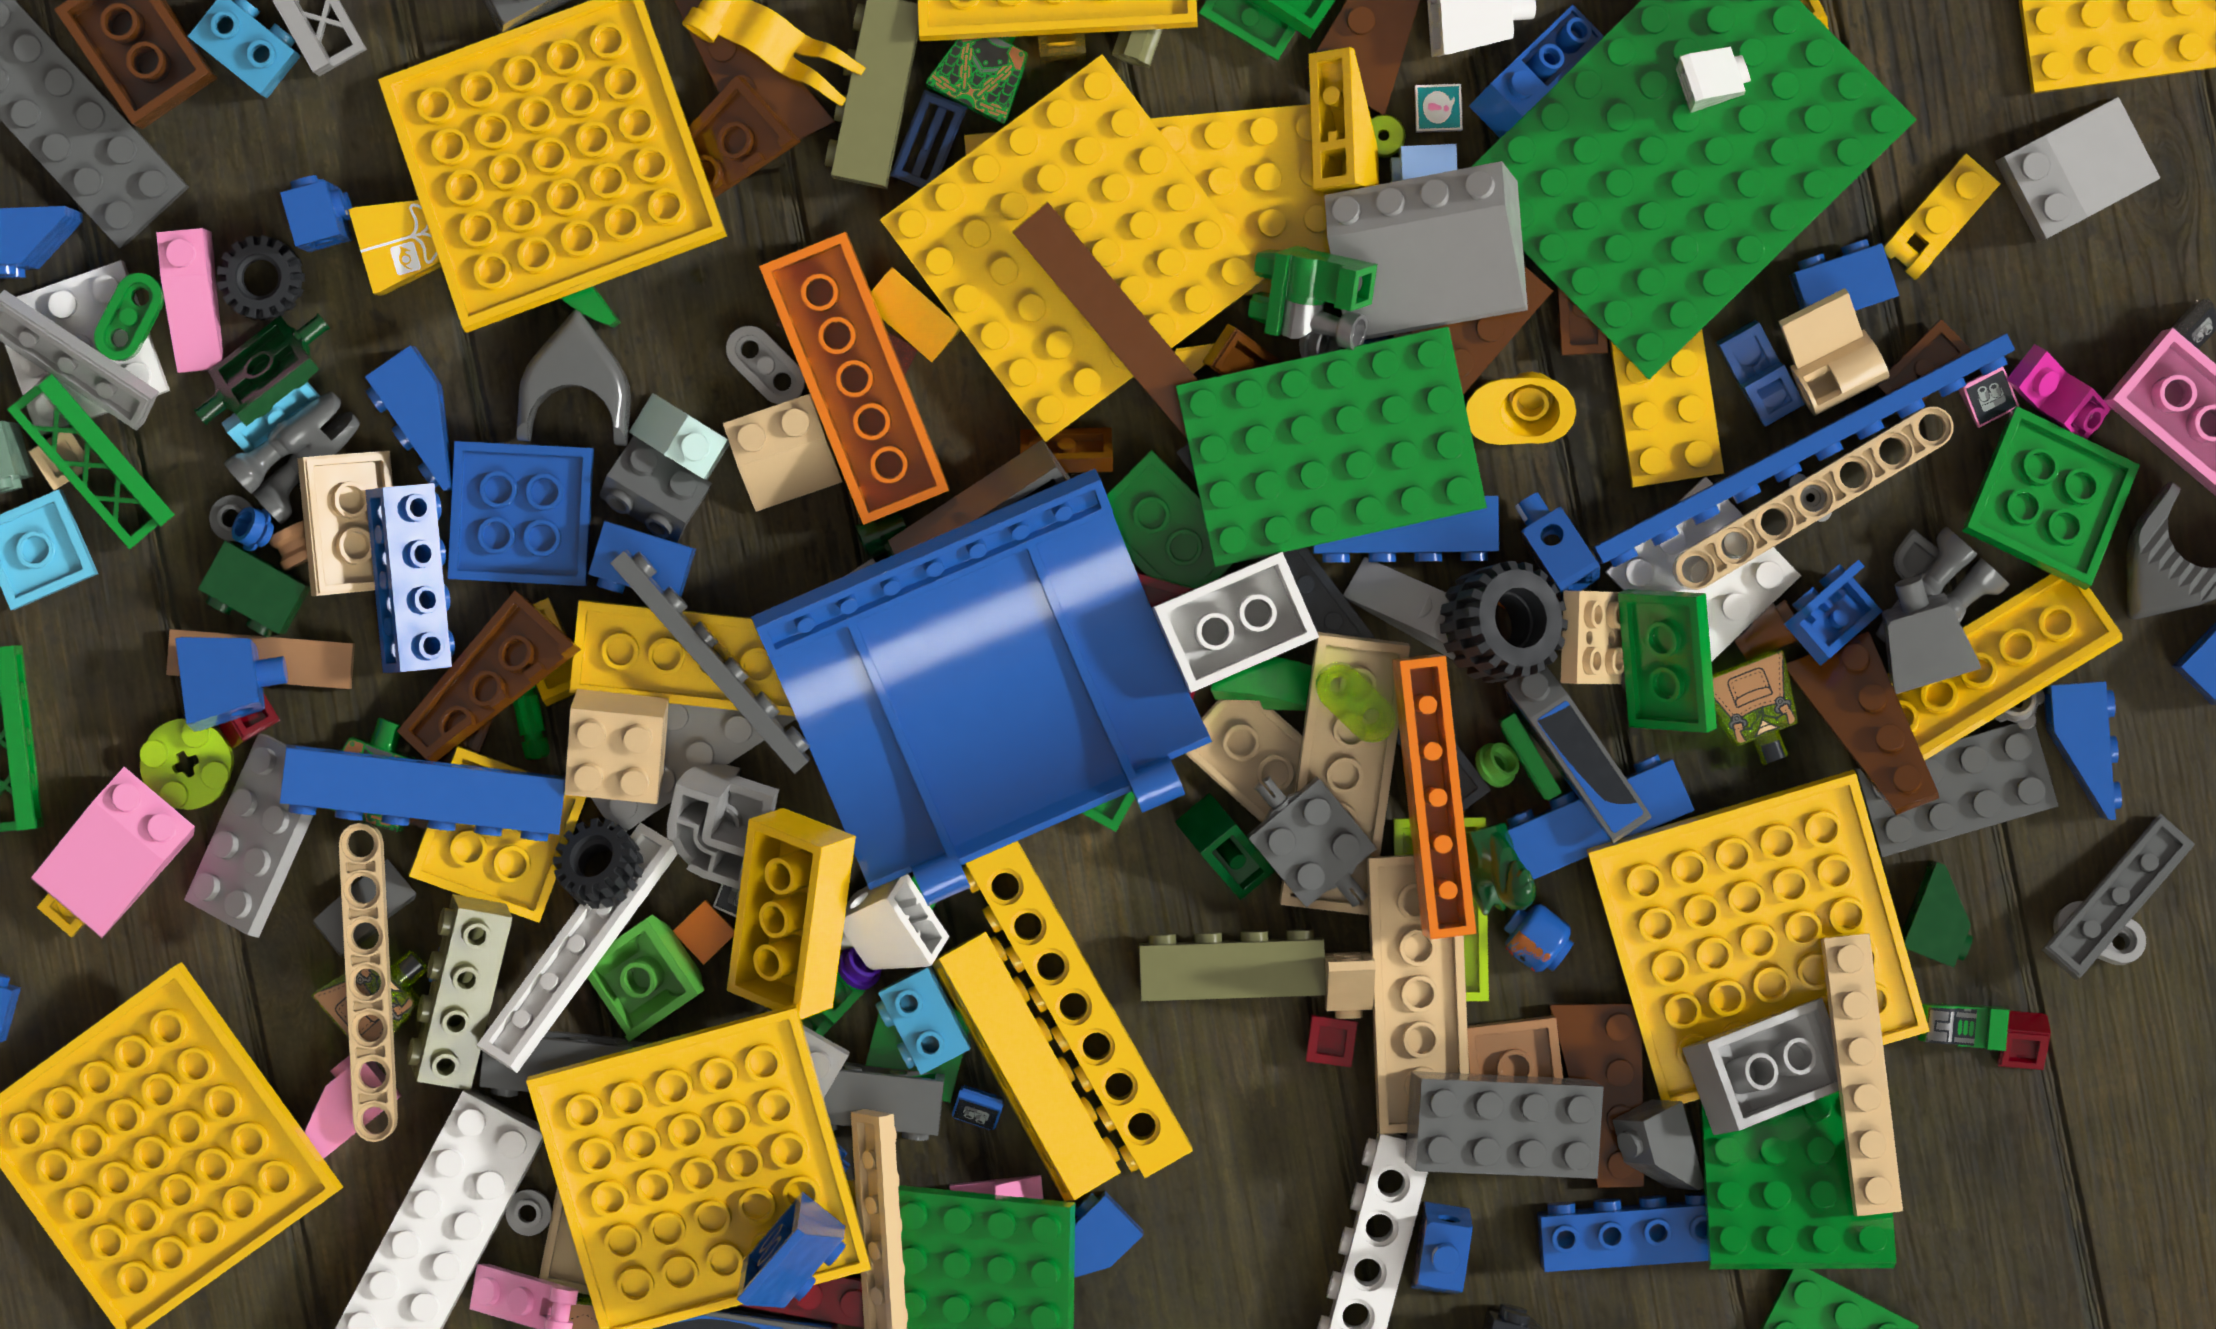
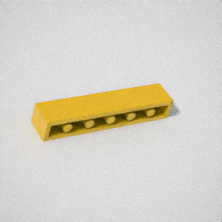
M986 932L977 934L937 957L932 966L962 1016L969 1032L1064 1201L1076 1200L1121 1173L1116 1164L1120 1160L1119 1154L1108 1137L1101 1138L1094 1125V1122L1097 1121V1115L1090 1102L1085 1097H1078L1071 1082L1075 1081V1076L1069 1064L1063 1057L1057 1059L1049 1045L1053 1038L1042 1018H1034L1026 1004V1002L1030 1001V996L1024 984L1018 977L1012 979L1004 965L1008 958L1001 943L996 937L989 938Z

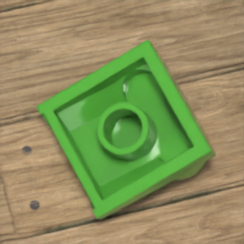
M653 914L614 940L587 977L625 1032L628 1042L704 991L699 968L670 926Z

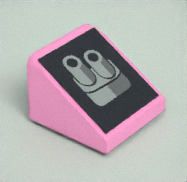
M2004 367L1985 376L1980 375L1966 382L1967 385L1958 390L1977 428L2011 412L2016 406L2019 407L2013 388L2007 381L2008 376Z

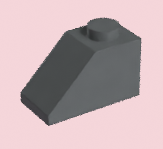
M1651 1099L1612 1120L1624 1163L1667 1188L1701 1190L1704 1188L1702 1172L1682 1101Z

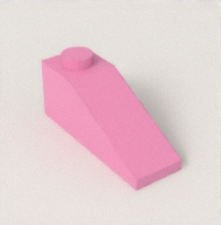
M203 228L156 232L160 277L177 373L210 370L224 359L212 232Z
M350 1055L330 1071L335 1079L325 1086L304 1132L323 1159L356 1133L353 1124ZM374 1061L366 1062L361 1068V1079L369 1087H378L385 1081L386 1075ZM396 1089L397 1100H398L402 1095H401V1094L399 1093V1091ZM377 1107L367 1109L363 1115L364 1126L384 1110Z

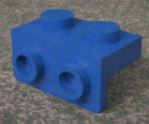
M1860 560L1856 561L1847 570L1841 564L1837 565L1819 581L1824 587L1820 593L1812 587L1792 604L1798 612L1784 623L1820 666L1883 612L1853 578L1865 567Z

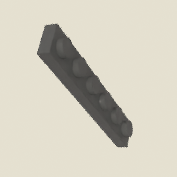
M628 549L617 556L610 564L795 774L808 763L810 757L805 753L810 748L808 742L793 726L787 731L775 718L780 712L764 692L761 691L755 695L748 688L744 681L749 676L732 656L725 661L713 648L718 643V640L701 621L694 626L685 616L683 611L688 606L677 592L670 586L663 590L652 578L657 573V570L640 551L633 556Z

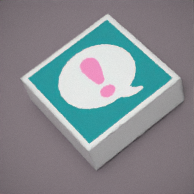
M1461 84L1414 86L1416 133L1463 130Z

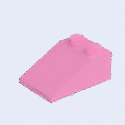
M123 767L93 800L31 879L98 936L103 938L194 836L195 826L128 769Z

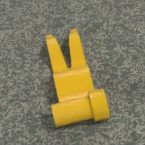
M702 0L697 8H691L682 22L683 26L690 32L709 43H713L717 36L720 35L748 49L780 74L811 86L841 107L846 98L818 72L794 58V55L799 54L807 57L822 58L860 76L866 69V67L835 46L805 35L775 11L752 0Z

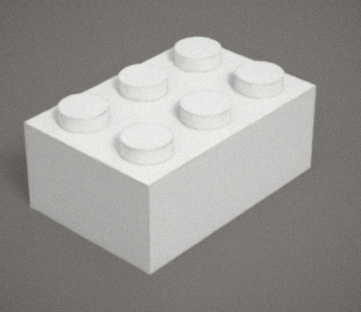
M1283 552L1269 556L1152 607L1174 661L1190 693L1319 638Z

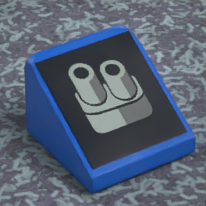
M964 1084L960 1088L952 1117L988 1130H994L1005 1100L1001 1096Z

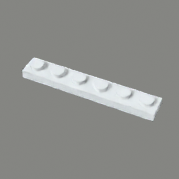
M641 822L630 836L640 848L639 852L644 860V863L638 864L643 869L642 878L634 876L632 878L638 884L636 889L632 891L627 887L623 893L628 898L620 902L616 896L613 897L614 906L606 908L601 902L599 909H592L587 903L585 906L580 904L478 1042L477 1046L483 1052L514 1072L518 1073L678 853L672 841L667 840V838Z

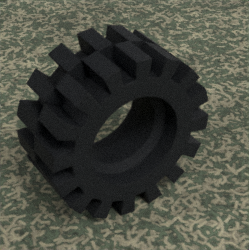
M262 235L261 237H245L246 240L242 242L236 241L231 245L233 248L229 252L225 251L221 257L224 260L222 266H218L217 274L220 275V282H217L218 289L222 291L224 295L222 298L226 304L230 305L234 311L241 315L259 320L277 318L280 315L283 316L286 310H292L296 306L294 302L297 297L302 296L304 290L301 289L302 282H305V274L301 270L303 265L301 260L294 254V251L281 241ZM258 260L271 262L278 272L277 286L271 293L264 296L253 295L248 291L244 283V273L247 267Z
M598 818L590 819V828L584 822L576 825L579 831L577 834L573 835L568 830L563 835L569 842L566 845L558 843L555 850L562 857H553V865L558 869L554 871L556 878L578 903L583 906L587 903L592 909H599L600 902L606 908L614 906L612 898L615 896L620 902L628 898L623 891L627 887L632 891L636 889L638 884L632 878L633 876L642 878L643 869L638 864L644 863V860L639 852L640 848L619 824L616 826L613 821L605 819L604 823H602ZM606 850L612 852V860L603 872L592 877L585 876V867L594 855Z

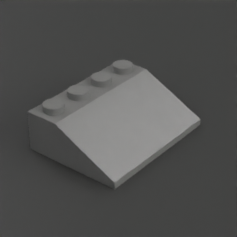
M1502 161L1324 195L1330 253L1378 264L1372 304L1351 311L1367 317L1368 329L1365 340L1528 310L1518 181ZM1359 277L1358 291L1362 286V277ZM1342 310V314H1344V313H1346V312H1350V311Z

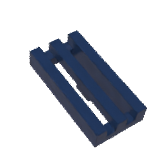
M924 90L890 176L919 188H923L938 177L943 171L966 114L967 107ZM932 103L937 105L938 108L910 174L903 170L928 107ZM947 110L952 111L955 114L928 180L920 178Z

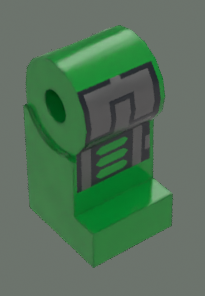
M1922 1003L1930 1032L1918 1035L1919 1041L2006 1051L2009 1009L2002 1006Z

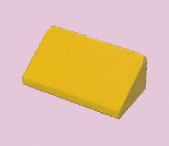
M893 267L889 269L871 291L881 318L932 363L961 331L956 322Z

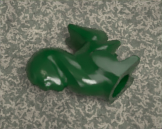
M1500 823L1465 832L1472 897L1484 916L1488 915L1493 905L1501 911L1505 910L1506 906L1511 910H1525L1535 899L1536 885L1530 871L1526 869L1514 850L1506 824Z

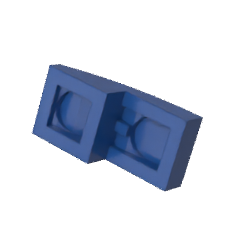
M1754 320L1715 342L1763 426L1766 427L1805 404L1785 365L1779 361L1758 321Z

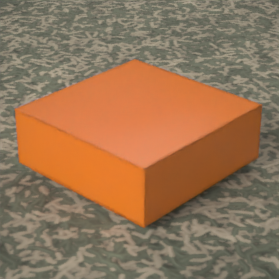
M707 899L673 930L679 940L703 965L734 937L733 926Z

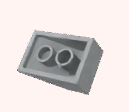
M2119 97L1995 161L2036 242L2061 232L2160 179Z
M1822 998L1727 1030L1682 1048L1713 1135L1740 1131L1839 1091L1831 1021Z

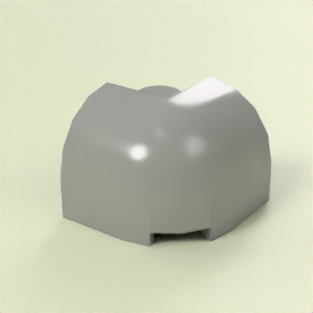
M725 764L694 766L687 770L675 784L667 822V840H672L676 852L689 865L686 868L688 871L702 878L740 890L748 821L750 818L775 811L779 789L740 777L742 768Z

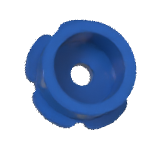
M244 508L234 520L232 526L233 539L243 544V549L246 551H254L258 546H265L270 541L274 531L271 514L266 509Z

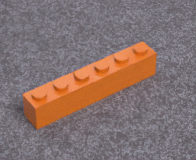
M1431 654L1392 659L1422 935L1432 940L1477 934L1446 656Z

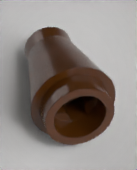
M1786 600L1778 605L1773 602L1734 641L1749 662L1760 655L1798 641L1796 637L1784 625L1796 613Z

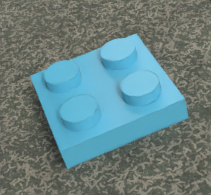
M58 489L0 514V587L10 610L21 608L98 574L63 490Z

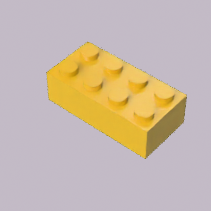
M785 808L749 819L727 984L728 992L772 1010L797 1004L801 1019L833 1008L855 835Z

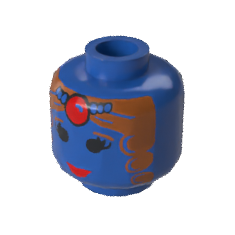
M1541 904L1532 906L1527 912L1516 910L1503 928L1510 934L1506 940V950L1534 972H1541L1546 968L1554 971L1574 944L1569 939L1571 935L1569 924Z

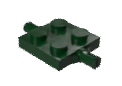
M319 313L298 330L290 327L280 315L208 371L215 382L216 394L197 409L195 408V413L205 425L226 408L233 411L246 427L257 418L263 417L273 408V405L291 391L305 385L309 378L320 370L310 356L309 344L329 330L330 327Z

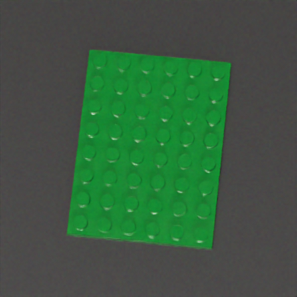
M1641 0L1472 167L1500 161L1505 164L1518 181L1523 252L1650 380L1917 119L1800 0ZM1731 47L1734 57L1742 55L1751 81L1744 83L1746 90L1744 95L1690 113L1676 71L1680 57L1689 53Z

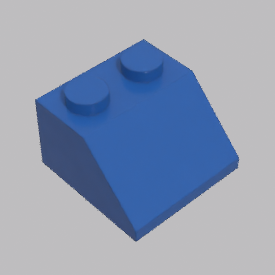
M66 206L0 208V279L26 278L25 270L40 269L83 222L82 212Z

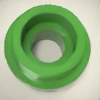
M1488 743L1476 753L1475 761L1478 773L1488 784L1502 788L1514 780L1515 774L1519 770V760L1511 747L1504 743Z

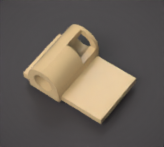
M1845 288L1779 321L1794 363L1790 368L1800 396L1814 416L1890 379L1889 371L1877 346L1864 329L1861 330L1850 295Z

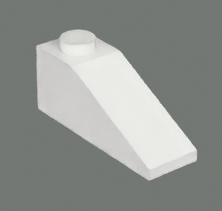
M1731 47L1686 54L1680 57L1676 67L1690 113L1744 95L1746 91L1744 83L1751 81L1743 56L1734 57Z

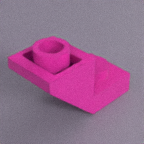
M2036 344L2032 346L2007 378L2009 384L2026 402L2054 424L2087 440L2101 426L2104 418L2111 410L2108 404L2092 387L2068 374L2048 351Z

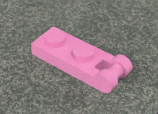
M477 1264L469 1309L535 1329H572L573 1322L569 1320L571 1305H576L579 1290L495 1265Z

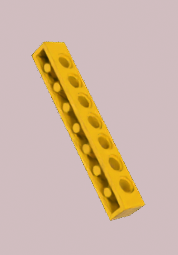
M1016 841L965 863L966 866L962 869L971 887L969 889L972 893L981 890L989 904L982 911L995 933L1003 930L1012 945L1006 948L1005 951L1018 973L1026 969L1034 983V986L1029 988L1028 992L1040 1013L1049 1010L1057 1026L1050 1030L1063 1053L1071 1049L1080 1065L1073 1070L1086 1093L1094 1089L1103 1104L1096 1108L1103 1124L1109 1133L1117 1129L1125 1145L1120 1147L1119 1151L1130 1171L1134 1172L1140 1169L1144 1178L1192 1152V1145L1019 842ZM1009 873L1017 879L1019 890L1013 897L1001 898L993 891L992 881L998 874ZM1032 913L1040 919L1042 928L1038 935L1032 938H1024L1017 933L1015 921L1021 914ZM1055 953L1063 959L1065 967L1059 976L1048 978L1040 973L1037 963L1044 954ZM1069 993L1082 995L1087 1002L1086 1011L1081 1016L1074 1018L1065 1015L1060 1007V1002L1065 995ZM1092 1033H1101L1110 1042L1108 1052L1101 1057H1092L1083 1048L1085 1038ZM1123 1073L1129 1076L1133 1083L1131 1091L1122 1097L1111 1095L1106 1089V1081L1111 1075ZM1138 1113L1149 1114L1155 1121L1154 1130L1144 1137L1134 1135L1128 1127L1130 1119Z

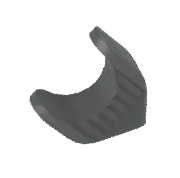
M575 310L571 312L537 351L525 368L520 381L518 395L517 439L518 441L531 440L537 410L552 393L568 387H583L595 392L608 407L613 421L614 444L627 446L631 405L630 385L627 376L618 360L583 314Z
M2172 481L2162 487L2132 529L2127 544V617L2131 620L2194 607L2216 599V565L2204 568L2184 560L2174 549L2169 538L2168 516L2181 490Z

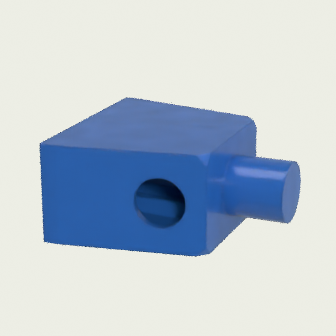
M175 638L186 724L194 732L265 709L263 687L288 683V672L284 656L259 660L257 646L251 639Z

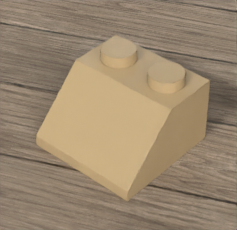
M811 394L723 423L737 467L756 512L843 482Z

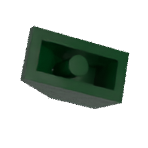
M1208 793L1175 821L1176 825L1240 900L1275 872L1211 793Z
M1929 860L1901 933L1906 949L1954 968L1957 959L1964 961L1973 941V936L1968 934L1971 923L1946 865Z

